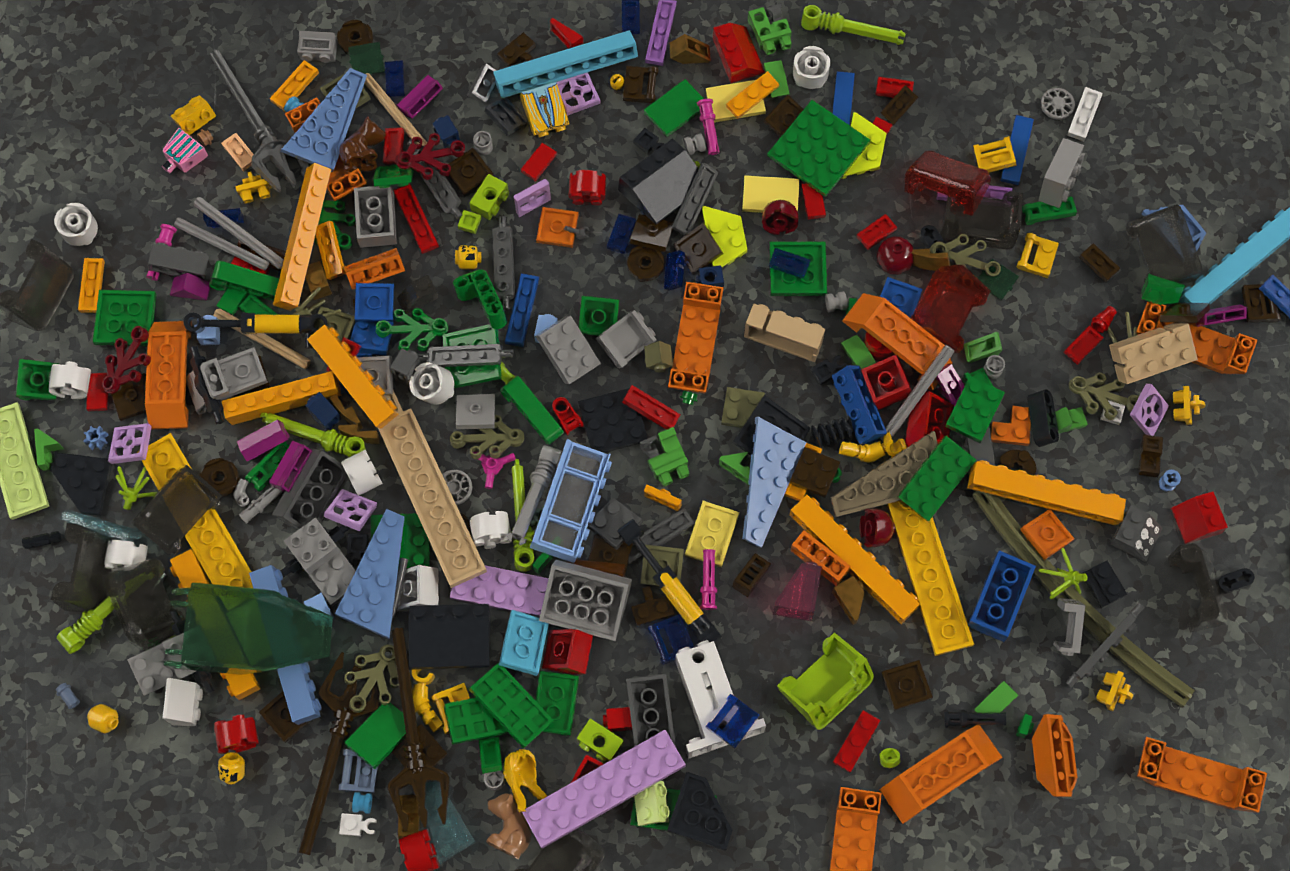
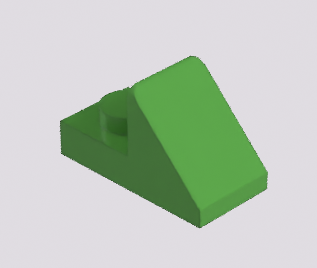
M998 332L963 344L966 359L969 363L986 357L989 358L992 355H999L1002 351Z
M1064 407L1055 412L1059 433L1084 428L1088 425L1082 407L1071 410Z
M34 429L37 465L43 471L51 470L50 463L53 462L51 451L64 448L41 430Z
M748 452L721 456L719 465L748 485L750 467L742 466L748 458Z

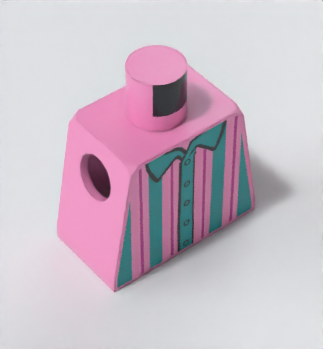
M178 128L163 148L167 161L162 167L169 174L176 167L185 173L204 160L208 154L202 145Z

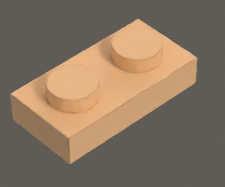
M237 133L221 143L243 172L251 167L254 154Z

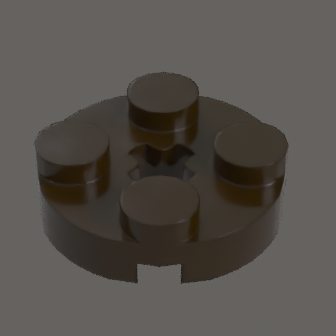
M360 20L345 22L337 33L339 46L347 55L362 54L372 48L374 40L372 29L368 24L366 25ZM357 34V37L359 38L357 40H352L351 38H353V35Z
M636 246L631 250L627 259L629 273L639 282L656 279L664 270L662 252ZM642 260L650 261L649 266H642Z
M1014 449L1007 451L1000 457L997 464L1006 466L1010 470H1012L1014 465H1018L1021 467L1020 470L1026 471L1027 474L1033 476L1036 474L1037 469L1033 457L1026 450Z
M223 458L212 459L204 465V469L200 473V484L212 497L227 496L235 490L238 484V469L232 462ZM219 473L222 476L224 475L223 480L220 482L215 481Z

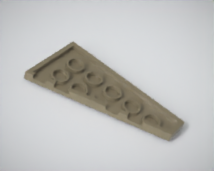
M935 431L930 432L830 497L835 517L899 501L900 499L897 497L938 445Z

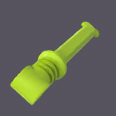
M808 5L803 10L801 25L806 30H815L819 26L820 29L824 28V30L828 28L834 35L843 31L896 43V45L903 44L904 40L898 39V37H905L906 35L902 30L897 31L845 19L843 15H839L840 12L833 13L832 15H830V12L828 14L825 11L822 13L820 8L815 5Z
M261 413L260 417H263L262 421L266 425L278 419L283 422L288 433L319 443L326 452L335 451L336 453L339 452V454L351 457L366 450L362 438L344 436L337 433L336 429L322 431L272 413ZM355 447H359V448H360V449L357 450V451H352V449L355 448Z
M515 459L514 466L511 468L515 523L525 502L523 466L520 465L519 459ZM529 526L524 538L527 539L526 543L520 546V540L513 538L514 566L520 572L529 571L534 563L533 549L530 548L531 539L534 535V530H532L531 526ZM526 557L529 559V562L523 564L519 561V558Z
M146 563L138 564L140 568L94 610L83 611L82 617L77 620V623L66 627L57 635L56 639L69 654L78 651L84 645L85 639L96 630H101L103 619L148 578L150 580L153 579V571L147 574L143 570L147 566Z

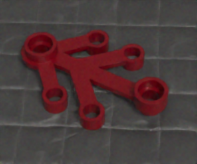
M432 133L421 153L413 155L416 149L422 147L423 142L420 137H413L407 151L400 152L396 156L395 163L401 169L411 168L421 173L422 177L426 180L432 179L433 169L424 167L416 162L422 161L440 170L441 175L448 176L451 172V166L435 158L449 155L460 157L465 152V144L462 141L456 140L451 143L450 148L431 151L440 142V136L437 133Z
M141 326L133 328L131 331L133 342L126 354L124 350L127 348L128 342L122 338H118L115 341L114 346L117 357L110 354L105 358L108 376L103 379L102 387L107 393L113 394L117 392L120 385L133 381L136 383L140 381L142 375L139 371L131 370L127 375L122 376L124 371L140 364L144 366L150 364L151 357L145 353L132 359L140 343L147 341L149 338L147 329Z

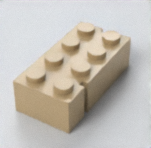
M753 304L746 321L744 337L815 362L823 343L825 329L819 324L804 322L800 317H790L783 311L777 310L772 312L763 304Z
M1174 322L1163 326L1164 329L1159 327L1110 344L1112 359L1114 362H1117L1114 366L1118 381L1130 384L1198 360L1189 324Z

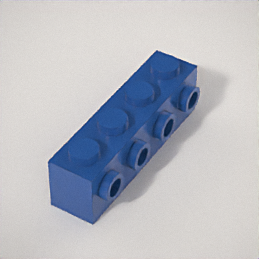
M848 365L832 375L834 386L838 390L841 403L851 419L855 438L859 444H872L885 436L887 431L872 399L860 366Z

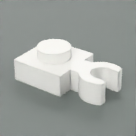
M342 813L339 834L361 836L362 830L367 834L373 835L376 831L369 830L368 825L370 823H377V820L368 818L363 821V815Z

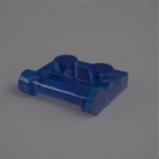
M680 614L647 628L656 643L662 665L675 660L676 654L679 653L678 650L685 647L694 648ZM661 629H665L674 651L671 654H668L659 632Z
M729 694L726 698L727 702L712 722L709 721L705 727L735 749L760 715L738 698ZM736 706L738 710L723 730L718 728L732 707Z

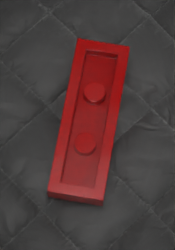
M631 385L622 401L628 407L666 430L674 427L681 415Z
M863 710L833 763L850 773L881 720Z

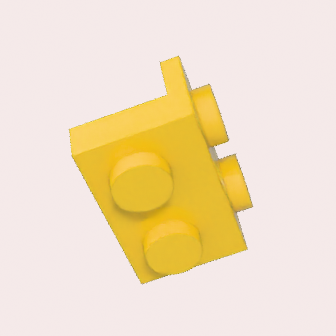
M200 95L192 98L188 104L178 108L171 115L173 121L189 136L216 117L209 103Z

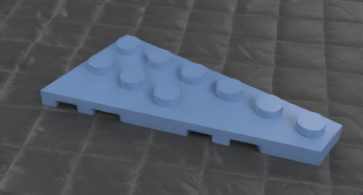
M350 68L280 152L310 164L317 163L325 166L333 172L340 154V146L345 140L367 75Z
M755 417L753 454L751 455L748 481L750 486L749 495H747L746 500L748 505L747 514L744 519L742 539L757 547H762L807 442L760 417Z
M386 509L335 612V616L390 639L404 516Z

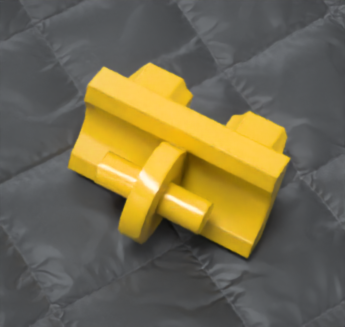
M252 171L248 172V178L242 179V185L235 186L244 204L254 201L252 193L259 192L261 199L270 198V189L272 188L265 179H261L260 175L253 176Z
M1183 386V390L1173 392L1174 404L1184 403V408L1173 410L1174 420L1185 421L1186 425H1192V409H1194L1195 415H1199L1200 409L1205 408V402L1199 400V395H1194L1193 401H1191L1189 386Z
M1118 671L1117 674L1106 672L1103 683L1111 686V690L1108 692L1100 689L1097 694V701L1106 705L1110 711H1114L1117 701L1120 704H1124L1125 699L1132 700L1133 694L1129 692L1131 686L1129 684L1124 685L1126 680L1124 672Z

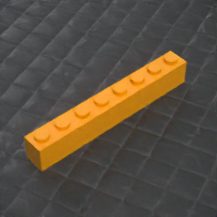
M313 163L306 168L273 302L274 306L289 311L299 305L331 172L330 168L317 163Z
M983 460L976 461L970 468L967 486L968 489L1115 526L1121 523L1124 517L1126 499L1120 498L1117 494H1104L1098 489L1088 490L1078 484L1069 485L1065 484L1062 480L1045 479L1043 475H1029L1023 470L1013 471L1006 466L990 465L989 462Z
M806 495L790 510L789 516L807 533L851 566L848 573L854 576L856 580L859 579L865 590L900 624L904 623L918 609L920 603L916 595L912 592L908 593L904 589V584L899 579H894L887 567L879 565L875 561L876 557L870 551L866 552L861 547L862 544L858 539L852 538L847 534L848 530L842 524L838 525L833 520V515L827 510L824 511L814 497L810 498Z
M190 549L170 559L172 564L170 570L173 576H178L180 580L178 587L182 594L186 593L188 597L186 603L190 611L194 610L196 614L194 620L197 626H202L213 653L221 666L218 669L223 680L227 679L229 683L226 687L231 697L235 696L238 700H241L260 690L261 688L193 550Z

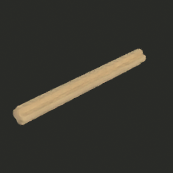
M366 73L367 77L364 84L399 126L404 129L409 138L420 137L423 141L422 146H425L427 144L426 140L369 73Z
M216 309L213 315L218 320H239L222 309ZM231 327L234 330L243 334L241 332V327ZM264 333L243 334L303 369L308 368L311 363L310 359Z

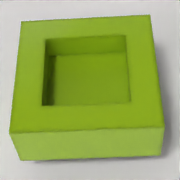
M463 210V216H461L458 223V229L476 234L482 219L481 215Z

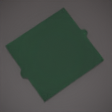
M379 42L348 47L351 59L349 63L352 64V69L364 74L385 72L384 56L381 53Z
M1001 264V271L995 277H990L984 270H981L982 273L975 283L1001 301L1009 291H1012V286L1019 278L1018 275ZM989 267L991 273L996 271L995 267Z

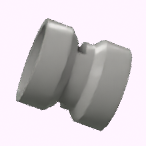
M486 131L477 132L473 138L475 151L483 156L490 154L493 149L491 135Z
M701 133L696 134L692 138H683L685 150L689 155H693L696 151H706L705 141Z
M844 291L838 292L835 296L832 293L825 294L828 313L834 312L836 309L847 310V298Z
M992 355L987 359L983 369L989 379L1000 377L1005 368V361L999 355Z
M502 771L485 773L484 782L490 790L499 791L505 785V777Z

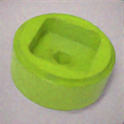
M893 748L884 749L880 753L881 765L886 768L898 766L900 763V753Z

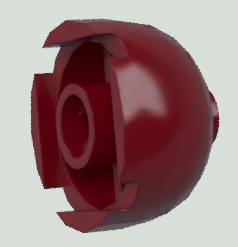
M781 199L774 200L764 208L762 224L767 232L779 235V232L785 231V234H789L798 227V211L791 202Z
M893 236L887 238L878 249L877 261L885 272L895 275L902 274L907 269L909 270L913 264V246L907 239Z
M865 509L864 512L866 514L861 516L859 524L860 537H864L866 543H863L864 546L875 548L886 545L895 532V524L892 518L881 509Z

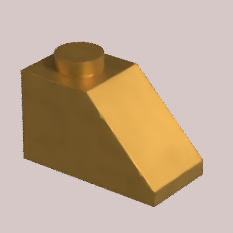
M686 34L669 43L670 58L679 63L693 64L711 61L710 46Z
M321 261L309 264L305 277L311 294L318 287H321L314 300L331 295L332 292Z
M854 576L835 586L832 591L853 625L859 619L864 596L863 590L865 589L859 579L856 580Z

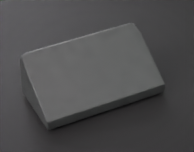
M488 64L483 65L467 96L486 103L496 84L493 72L497 70Z

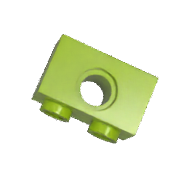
M488 174L469 202L471 211L491 220L493 215H497L502 201H506L509 196L508 184ZM489 196H494V197H495V198L492 199V200H488V199H487Z
M591 718L577 737V742L580 743L578 746L586 752H589V750L596 754L595 758L603 763L614 759L624 745L623 739ZM597 738H602L605 740V744L602 747H596L594 741Z

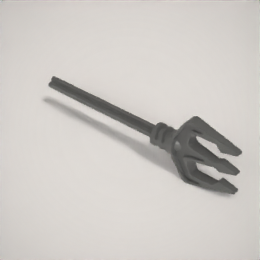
M213 50V53H210L211 59L255 129L254 136L261 145L252 156V168L280 193L281 187L278 177L271 176L264 165L270 161L285 175V180L296 188L294 173L289 170L285 158L290 155L280 152L288 141L278 140L272 129L264 125L220 51ZM297 158L302 167L301 175L304 177L306 168L309 167L308 163Z

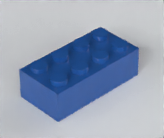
M998 551L968 622V627L1005 642L1036 566Z

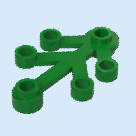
M342 200L323 201L319 224L327 221L345 222L347 226L355 225L356 219L353 214L329 213L324 210V208H335L338 213L344 212L346 206ZM349 218H353L351 222H347ZM333 222L340 249L348 250L352 246L350 236L342 234ZM315 235L314 243L316 246H318V242L316 241L317 238Z
M415 308L412 311V318L405 314L402 309H396L393 319L397 322L403 321L408 325L391 326L388 321L381 320L377 322L375 332L381 338H385L389 334L410 333L405 339L400 340L398 345L399 350L404 349L406 351L410 349V344L422 332H429L425 338L419 339L417 343L418 350L426 351L428 350L429 343L436 336L447 334L449 327L444 319H432L423 313V310L420 308ZM422 320V321L425 322L426 324H425V325H421V324L418 323L417 321Z

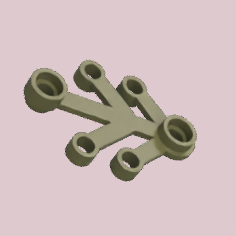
M961 234L957 239L946 244L943 242L934 243L930 248V253H936L937 248H940L942 253L948 252L949 259L955 261L963 277V285L966 287L974 284V278L969 274L965 264L984 270L990 277L997 276L1001 271V266L996 261L985 263L967 257L977 251L982 252L986 249L987 244L983 240H978L975 245L958 253L949 250L959 245L965 246L969 241L966 234ZM960 237H965L966 242L961 243L959 240ZM982 243L984 245V248L979 249L977 247V244ZM950 266V271H945V278L948 281H953L956 278L957 273ZM990 266L995 267L996 271L994 273L989 271ZM953 272L954 277L949 278L947 273ZM970 278L972 283L966 284L965 279Z
M1097 373L1095 376L1087 379L1076 376L1070 380L1069 389L1082 397L1087 404L1086 411L1090 414H1095L1099 408L1098 403L1093 401L1089 395L1092 394L1104 408V416L1108 420H1114L1118 414L1117 410L1111 406L1108 400L1125 405L1131 412L1139 398L1138 395H1131L1125 398L1110 393L1113 390L1116 392L1122 391L1125 383L1115 379L1114 382L1104 385L1106 375L1103 373ZM1096 384V385H1098V386H1100V387L1095 388V387H1092L1091 385Z
M495 415V421H498L495 422V428H498L504 434H497L491 428L479 429L484 434L464 435L460 431H455L450 436V444L453 448L459 449L466 442H483L480 446L471 447V458L479 459L489 449L490 457L496 459L510 446H520L525 436L523 431L510 429L502 422L501 416ZM496 442H502L499 446L494 445Z
M384 645L378 653L365 656L358 655L355 658L354 663L358 668L365 667L366 663L379 661L375 668L357 672L349 671L345 674L344 681L349 685L354 684L356 680L369 678L359 695L353 696L350 700L349 707L353 712L359 713L365 709V699L376 681L380 693V704L387 705L390 703L391 694L387 690L383 670L387 665L391 677L389 685L392 688H398L399 683L397 685L392 683V679L398 680L393 645ZM390 652L392 657L387 658L385 653ZM359 658L363 659L364 664H359L357 660ZM352 675L354 677V680L349 681L347 679V676ZM386 695L389 700L383 701L381 697ZM359 702L361 707H354V703Z

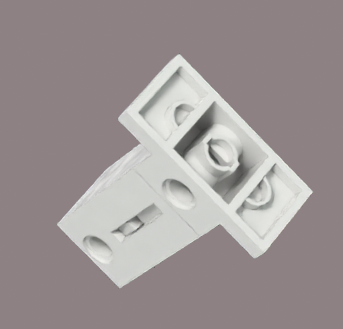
M702 641L697 644L698 647L692 649L685 647L678 650L679 653L676 654L675 662L702 739L696 737L689 740V744L686 745L688 759L762 734L766 728L764 718L758 720V717L747 720V724L743 723L714 641ZM700 659L702 662L695 663L693 660ZM723 726L727 731L721 732L717 728Z

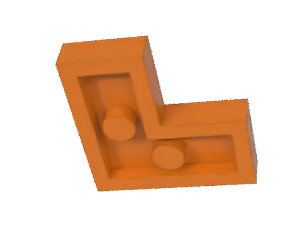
M1012 406L1010 423L992 421L990 431L991 442L1029 446L1031 427L1029 408Z

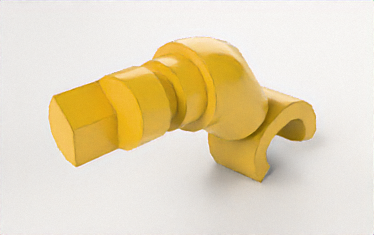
M888 432L883 437L882 444L879 441L857 446L855 443L842 442L839 454L856 457L862 462L869 463L885 456V452L890 456H895L906 449V443L904 439H898L894 443L890 432Z
M422 669L412 670V676L417 682L412 689L415 712L419 716H423L422 720L425 725L428 724L432 731L435 732L443 726V723L435 711L430 710L428 686H426L431 684L435 675L429 673L427 677L420 678L418 674Z

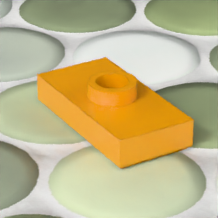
M646 484L644 497L675 511L680 510L682 506L681 499L672 496L665 489L659 490Z

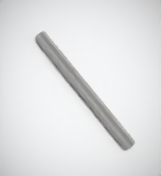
M201 197L196 198L193 203L196 208L276 268H282L284 259Z
M177 218L174 223L175 227L262 270H266L269 265L268 261L181 218Z
M945 345L886 426L887 433L890 432L892 437L953 355L954 350L949 346Z

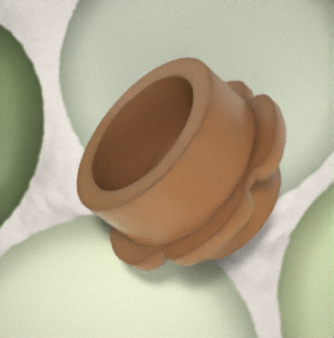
M201 129V132L197 134L198 139L204 147L211 145L213 140L211 133L208 130L204 131Z

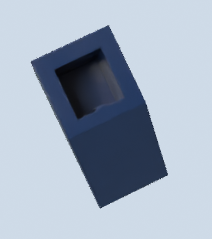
M320 392L308 399L306 407L310 415L326 431L331 430L341 420L337 410Z

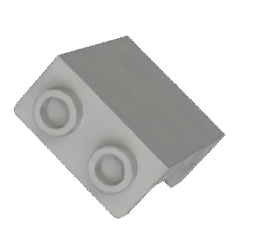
M630 311L595 338L617 368L625 366L629 360L644 349V346L656 341L654 337L656 336L655 332L651 327L645 325L643 322L644 317L638 311Z
M1058 598L1057 606L1063 611H1068L1069 614L1066 641H1054L1053 645L1058 651L1062 652L1061 654L1074 656V653H1080L1085 605L1079 600Z

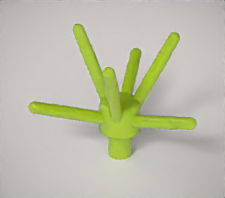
M120 466L117 467L119 475H116L115 478L124 490L118 491L125 500L124 509L131 510L132 503L136 502L137 498L161 495L160 492L138 494L149 480V477H146L142 481L147 470L145 467L142 469L133 488H127Z
M1061 548V552L1069 571L1057 568L1059 572L1039 569L1041 573L1064 577L1065 582L1050 593L1051 596L1049 598L1051 600L1071 585H1075L1076 590L1081 594L1079 583L1087 581L1086 573L1079 574L1078 571H1073L1064 548Z

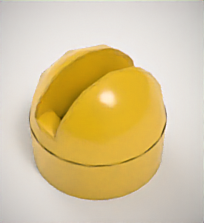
M620 74L612 75L610 86L615 90L622 89L624 87L623 76Z

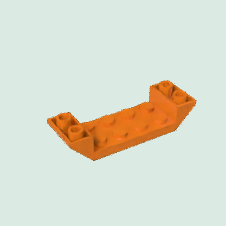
M318 98L285 113L294 134L317 106L321 104ZM340 154L334 171L330 172L326 189L334 201L353 192L354 188L367 185L359 169L352 172L346 171Z
M686 282L668 388L706 393L720 316L723 287Z
M863 293L842 320L843 323L856 333L861 328L866 330L918 371L921 375L917 381H920L945 346L883 297ZM951 358L947 361L945 366L947 364H952ZM936 378L928 388L931 392L938 384Z
M1147 301L1136 334L1139 335L1159 327L1164 329L1163 326L1174 323L1160 322V314L1165 311L1166 305ZM1188 323L1198 359L1192 363L1221 374H1246L1257 339L1241 333L1236 338H1232L1203 326L1197 327L1195 323Z
M183 321L153 322L148 332L147 355L151 357V362L146 368L145 408L147 420L152 426L151 430L188 428L189 410L185 406L188 339H191L192 332L185 328Z
M975 725L898 775L879 790L900 822L904 824L922 810L1003 757L982 727Z
M1146 737L1137 777L1152 786L1228 809L1259 813L1267 773L1249 767L1240 769L1166 747V742Z
M845 787L840 788L830 871H872L877 818L880 813L882 793Z

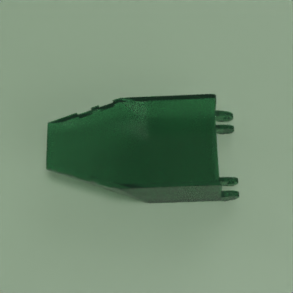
M192 583L189 588L172 589V594L178 596L188 595L187 602L174 600L170 603L173 607H186L182 650L165 649V654L181 655V662L164 661L165 667L242 675L271 671L330 656L333 616L299 603L295 599L283 596L279 592L204 583Z

